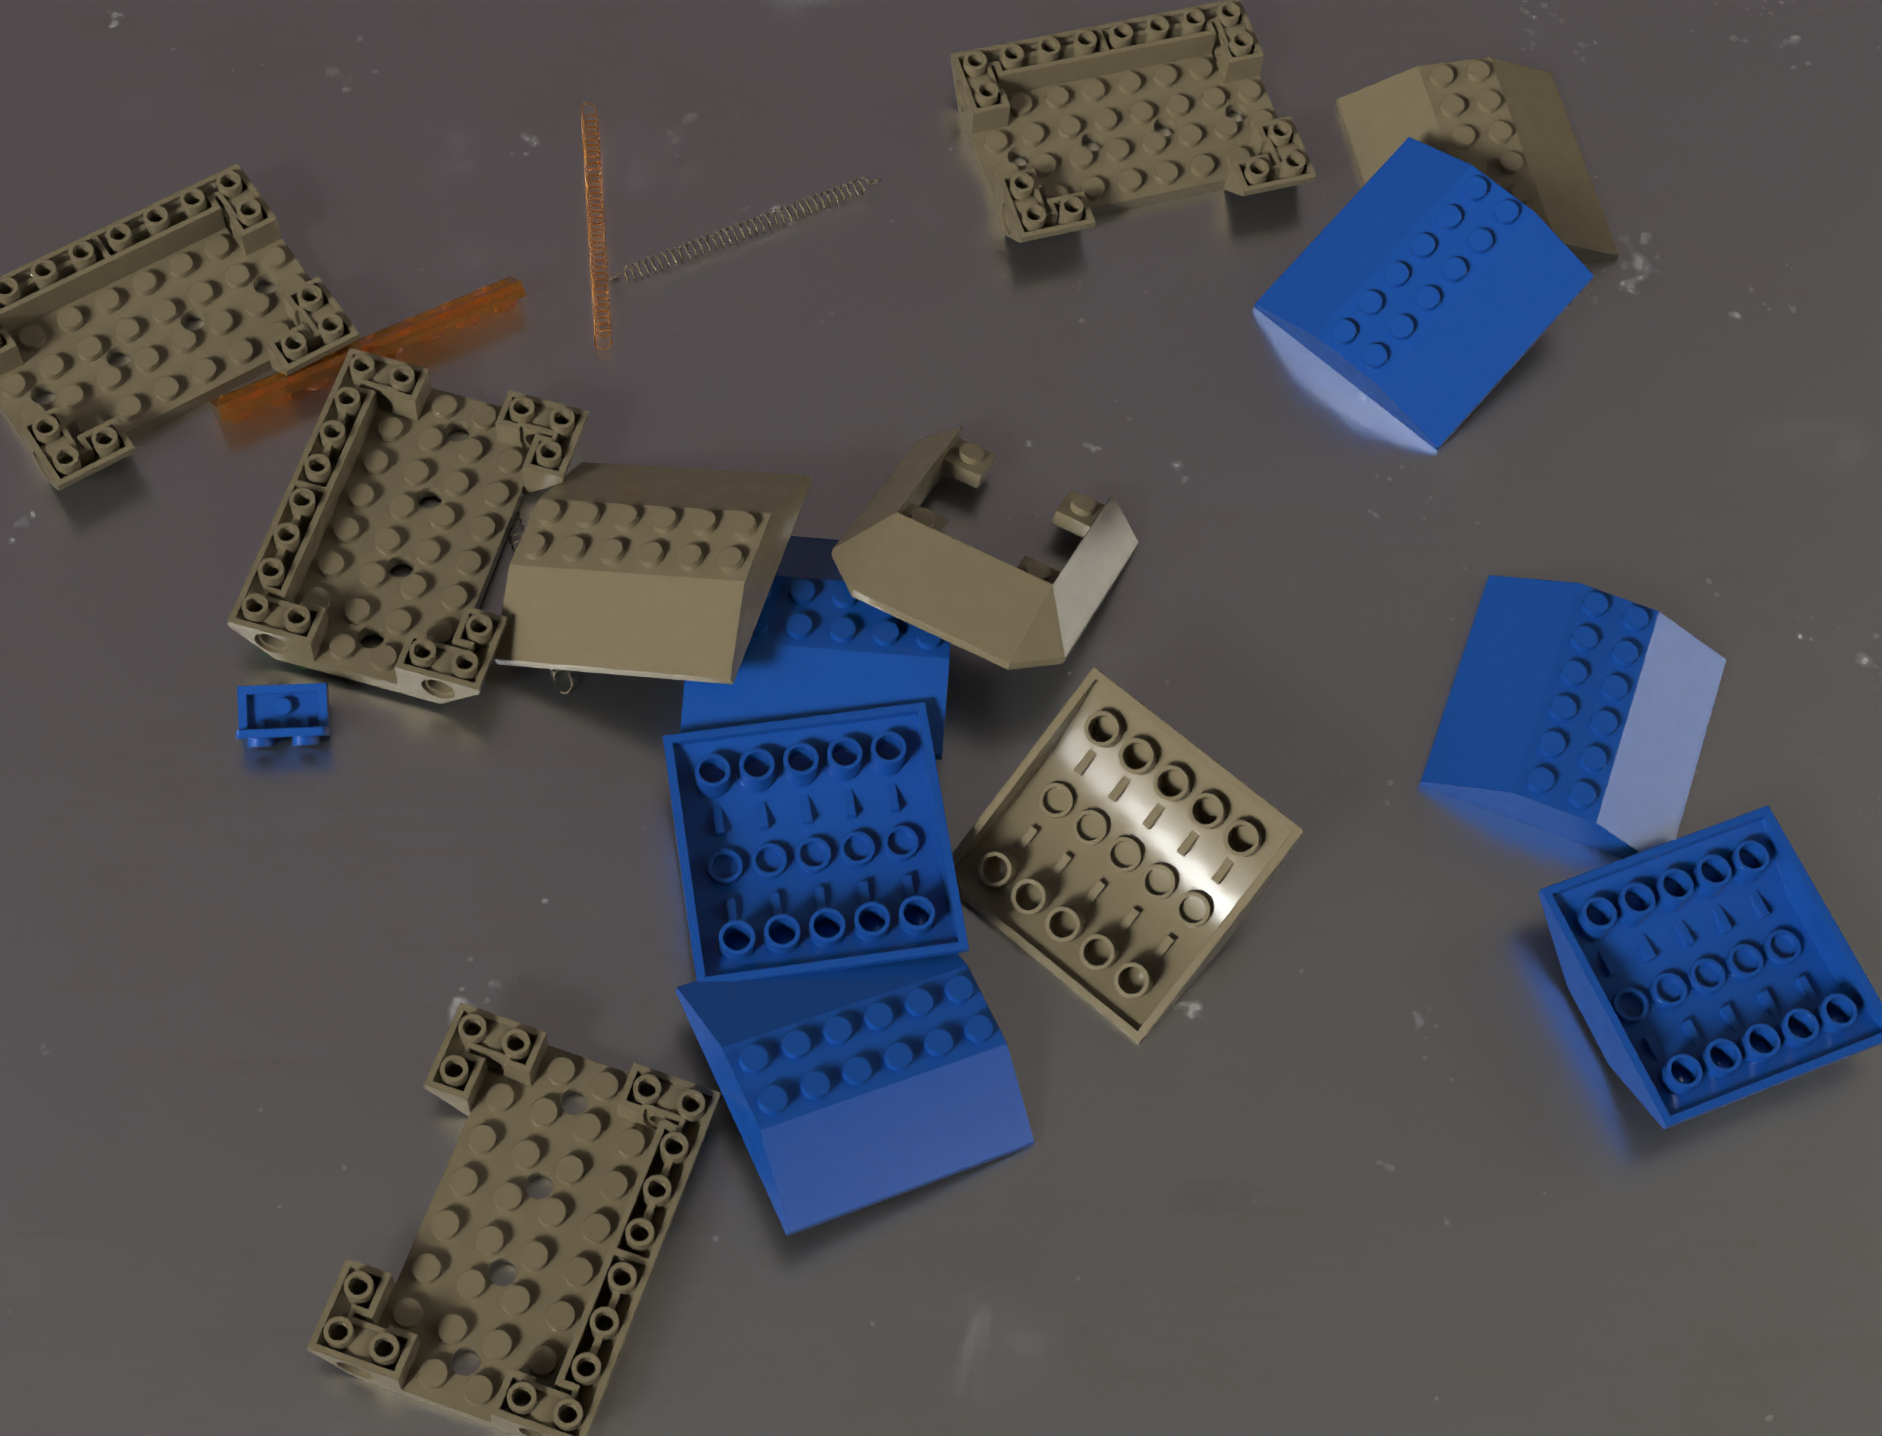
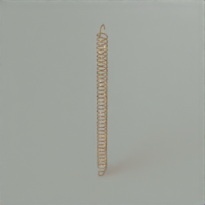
M583 103L581 105V123L583 130L582 140L584 142L586 207L588 208L587 224L590 245V274L592 276L593 325L595 326L594 344L597 348L605 350L611 347L612 339H610V345L606 348H600L596 344V335L607 337L612 334V331L609 330L612 327L609 324L611 318L608 317L611 315V312L608 311L610 309L608 305L610 294L607 292L609 290L607 286L609 281L607 280L608 274L606 273L608 268L605 267L608 264L605 261L607 259L605 255L607 252L605 247L607 245L604 242L606 237L603 236L606 234V231L603 230L605 228L603 224L605 222L603 218L605 214L603 212L604 206H602L604 203L602 200L603 194L601 193L603 191L601 187L603 185L601 182L602 176L600 175L602 173L600 169L602 166L599 163L601 161L599 157L601 155L599 152L600 140L598 139L600 137L598 134L599 123L597 122L599 118L594 114L583 117V106L585 104L592 105L596 110L595 113L597 114L598 112L593 104ZM587 116L597 117L596 120L589 121L585 120L584 118H586ZM588 122H589V123H593V122H596V123H597L596 126H589V127L586 126L585 124L588 123ZM596 128L597 132H586L585 130ZM588 134L598 135L597 138H587L585 136ZM588 140L598 141L597 144H587L586 142ZM589 146H598V150H588L586 148ZM589 152H598L599 155H598V156H588L587 153H589ZM589 158H599L598 162H588L587 160ZM590 164H599V165H600L599 168H589V167H587V166L590 165ZM590 170H599L600 173H599V174H589L588 171H590ZM590 176H600L599 180H590L588 178ZM591 182H600L601 185H600V186H590L589 183H591ZM591 188L601 189L600 192H590L589 190ZM592 194H601V198H591L589 196ZM592 200L602 201L601 204H591L589 202ZM593 206H601L602 210L594 211L590 208ZM594 212L603 213L602 216L596 217L591 216L590 214ZM594 218L603 219L601 223H594L591 220ZM601 224L603 228L594 229L591 226ZM601 230L604 232L602 235L592 234L593 231ZM594 237H603L604 240H603V241H594V240H592V238H594ZM595 243H604L603 247H594L592 245ZM596 249L605 250L604 253L599 254L594 253L593 251ZM597 255H604L605 259L597 260L593 257ZM599 261L606 263L604 266L594 265L595 262ZM605 268L606 271L596 272L594 269ZM597 274H606L605 278H596L594 276ZM598 280L607 281L603 285L596 284L595 282ZM605 286L607 290L598 291L595 288ZM598 293L608 294L606 297L596 296ZM599 299L608 300L607 303H597L596 301ZM606 305L608 309L600 310L596 307ZM608 312L609 315L599 316L597 313ZM600 318L609 319L608 322H599L597 320ZM603 324L610 326L606 329L598 328L599 325ZM609 331L610 334L600 335L598 332Z

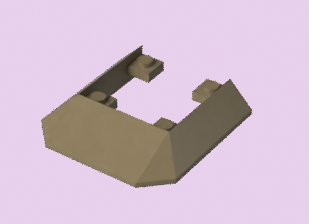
M963 426L917 440L832 550L831 556L851 596L1007 670L1063 664L1139 543L1113 494L1104 505L1088 495L1080 494L1070 489L1059 505L1052 524L1083 538L1061 572L1027 556L1022 559L1018 567H1015L944 534L949 520L933 513L929 509L920 507L943 474L977 489L992 469L996 455L982 449L977 444L960 439Z

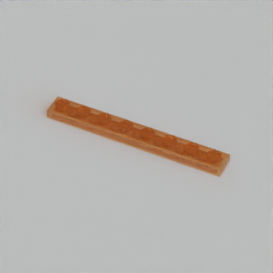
M511 276L361 337V339L288 376L277 372L214 398L209 402L216 417L221 421L229 420L231 424L242 422L254 415L252 410L268 404L270 408L277 407L292 400L291 394L306 388L310 392L331 383L329 378L338 375L350 348L392 359L405 353V346L417 341L420 344L436 341L443 336L442 331L455 325L458 329L466 328L480 321L479 315L493 310L494 313H501L514 308L517 305L515 300L526 296L521 280Z

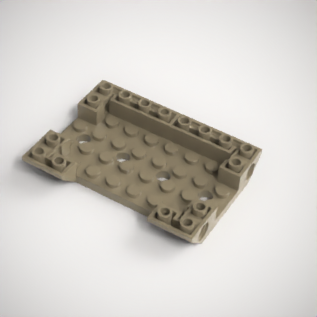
M1241 0L1214 2L952 53L950 61L958 113L1004 235L1022 243L1094 228L1096 225L1094 216L1219 190H1227L1240 196H1248L1315 182L1317 179L1316 172L1292 117H1277L1260 78L1265 55ZM1237 113L1243 116L1245 120L1237 122L1227 117V114ZM1160 127L1168 128L1173 134L1163 136L1161 133L1156 132L1155 129ZM1094 142L1101 149L1090 151L1088 148L1083 147L1082 144ZM1012 157H1022L1028 163L1018 166L1010 162L1009 159Z
M237 163L0 276V409L47 482L60 491L136 453V448L131 440L272 369L288 376L361 339V337L320 277L317 276L311 279L281 236L278 218ZM263 284H274L278 287L270 294L257 292V289ZM199 319L205 322L197 330L184 328V325L190 320ZM117 356H128L131 358L130 362L125 366L114 367L110 365V362ZM42 393H53L56 395L54 400L48 404L42 405L34 402Z
M350 348L227 620L228 626L274 659L439 704L479 695L508 623V617L479 610V607L508 537V531L512 527L513 522L511 521L515 519V512H518L525 494L563 483L587 423L589 411L511 390L508 391L501 407L432 388L430 369ZM456 430H462L469 434L466 439L458 442L447 438L451 432ZM429 496L437 497L441 500V503L434 508H424L419 505L423 498ZM401 564L408 565L413 569L405 577H395L390 573L393 567ZM372 634L379 635L384 639L375 648H366L360 644L365 636Z
M460 1002L425 1080L424 1088L467 1115L468 1118L395 1284L393 1276L389 1272L346 1258L308 1343L307 1350L360 1380L516 1436H588L720 1101L721 1092L637 1063H633L630 1073L550 1046L548 1044L547 1032ZM579 1094L584 1096L588 1101L587 1108L579 1114L565 1112L561 1105L563 1100L569 1095ZM541 1177L550 1180L553 1184V1190L547 1197L535 1199L526 1192L528 1184L533 1179ZM502 1263L511 1264L518 1271L515 1280L506 1286L496 1285L490 1279L493 1268ZM463 1352H473L481 1360L479 1368L470 1375H460L453 1369L455 1358Z

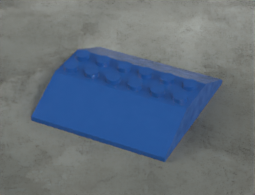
M1408 137L1254 304V307L1438 451L1593 280L1594 275L1532 209L1480 170L1467 162Z
M790 536L734 683L721 684L684 680L680 733L925 702L935 760H942L950 642L852 597L831 556L832 550L839 540Z
M1489 575L1419 785L1621 859L1675 840L1726 659L1661 612L1584 584Z
M925 702L663 735L678 860L697 982L743 981L842 970L969 952ZM746 964L766 967L764 969L716 975Z
M1769 805L1547 886L1538 892L1567 987L1609 1066L1664 1130L1882 1044V1002Z
M958 954L743 981H694L678 986L675 990L787 1236L1017 1152L1034 1144V1138L1007 1042L968 965ZM746 964L716 975L764 969L766 967Z

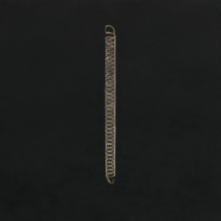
M862 176L860 180L855 179L854 183L849 181L847 183V186L845 184H842L840 188L835 186L834 191L832 189H828L827 193L822 191L821 195L815 194L814 198L809 196L807 200L802 199L800 203L798 201H795L794 206L792 204H788L787 208L782 206L781 210L775 209L774 213L768 211L767 216L765 214H761L760 218L755 216L754 221L752 219H748L747 223L742 221L740 223V226L738 224H734L733 228L728 226L727 231L721 229L720 234L717 231H715L713 233V236L711 234H707L706 238L701 236L699 241L697 239H694L693 244L687 241L686 247L685 245L680 244L679 249L677 247H673L672 251L667 249L665 254L663 252H659V256L653 254L652 260L649 257H646L645 262L639 259L638 265L635 262H632L631 267L626 264L624 266V272H620L613 275L612 277H610L609 281L619 280V277L616 279L612 278L621 274H625L626 280L629 283V278L626 273V266L631 270L633 278L636 280V276L633 271V264L637 266V268L639 269L640 276L643 277V273L640 269V261L645 265L646 271L650 275V271L647 267V259L651 261L654 271L657 272L653 260L654 256L658 259L661 269H664L660 259L661 253L666 258L668 266L671 267L667 257V251H669L672 254L675 264H678L676 257L674 255V248H676L677 251L680 253L681 260L684 262V257L681 253V246L685 248L688 258L691 259V255L688 251V243L693 247L695 256L698 257V253L694 245L695 241L699 243L702 253L705 254L704 248L701 244L702 238L706 241L708 249L711 252L712 249L708 242V236H711V238L714 241L716 249H718V244L715 240V233L719 235L721 243L724 247L725 242L722 238V231H724L727 234L728 241L730 244H732V240L728 233L729 228H731V230L734 232L736 241H739L738 236L735 232V226L739 227L743 239H745L746 237L742 230V223H744L747 226L748 233L752 237V232L749 228V221H751L754 224L755 231L757 234H759V230L755 224V219H759L763 231H766L765 226L762 222L763 215L767 218L768 225L772 229V224L769 220V213H771L774 216L775 223L779 227V222L775 216L776 210L781 214V219L783 223L786 224V220L782 214V208L786 209L789 220L792 221L793 219L789 212V206L791 205L794 209L796 218L799 219V214L795 208L796 203L800 205L803 216H806L805 210L802 206L803 200L807 203L808 210L812 214L813 211L809 204V198H811L814 201L815 208L819 212L818 204L815 201L816 196H819L822 207L826 209L825 202L822 199L823 193L827 195L828 203L832 207L833 204L829 197V191L833 192L835 201L837 204H839V199L835 193L836 188L840 190L842 200L846 201L845 195L842 191V186H845L847 188L848 196L850 199H852V194L848 187L849 183L853 185L856 196H859V192L855 186V181H858L860 183L861 190L863 194H865L866 191L862 184V178H864L869 185L876 184L880 182L881 179L868 181L867 178Z

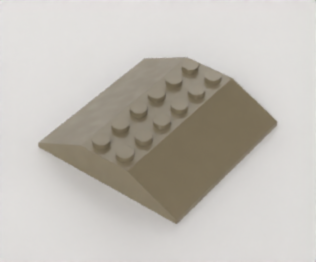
M1492 57L1419 65L1337 99L1336 106L1363 186L1406 139L1411 137L1467 162L1480 170L1532 209L1583 264L1618 259L1617 247L1551 72Z
M581 462L565 476L563 483L554 485L539 498L509 564L501 616L508 617V623L494 659L498 665L733 684L812 482L810 475Z
M1093 667L954 850L952 856L960 898L1140 1044L1204 972L1256 905L1305 830L1098 668Z

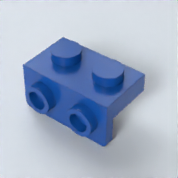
M328 683L237 686L239 730H235L236 739H247L248 747L275 746L274 738L292 737V746L319 745V736H330Z

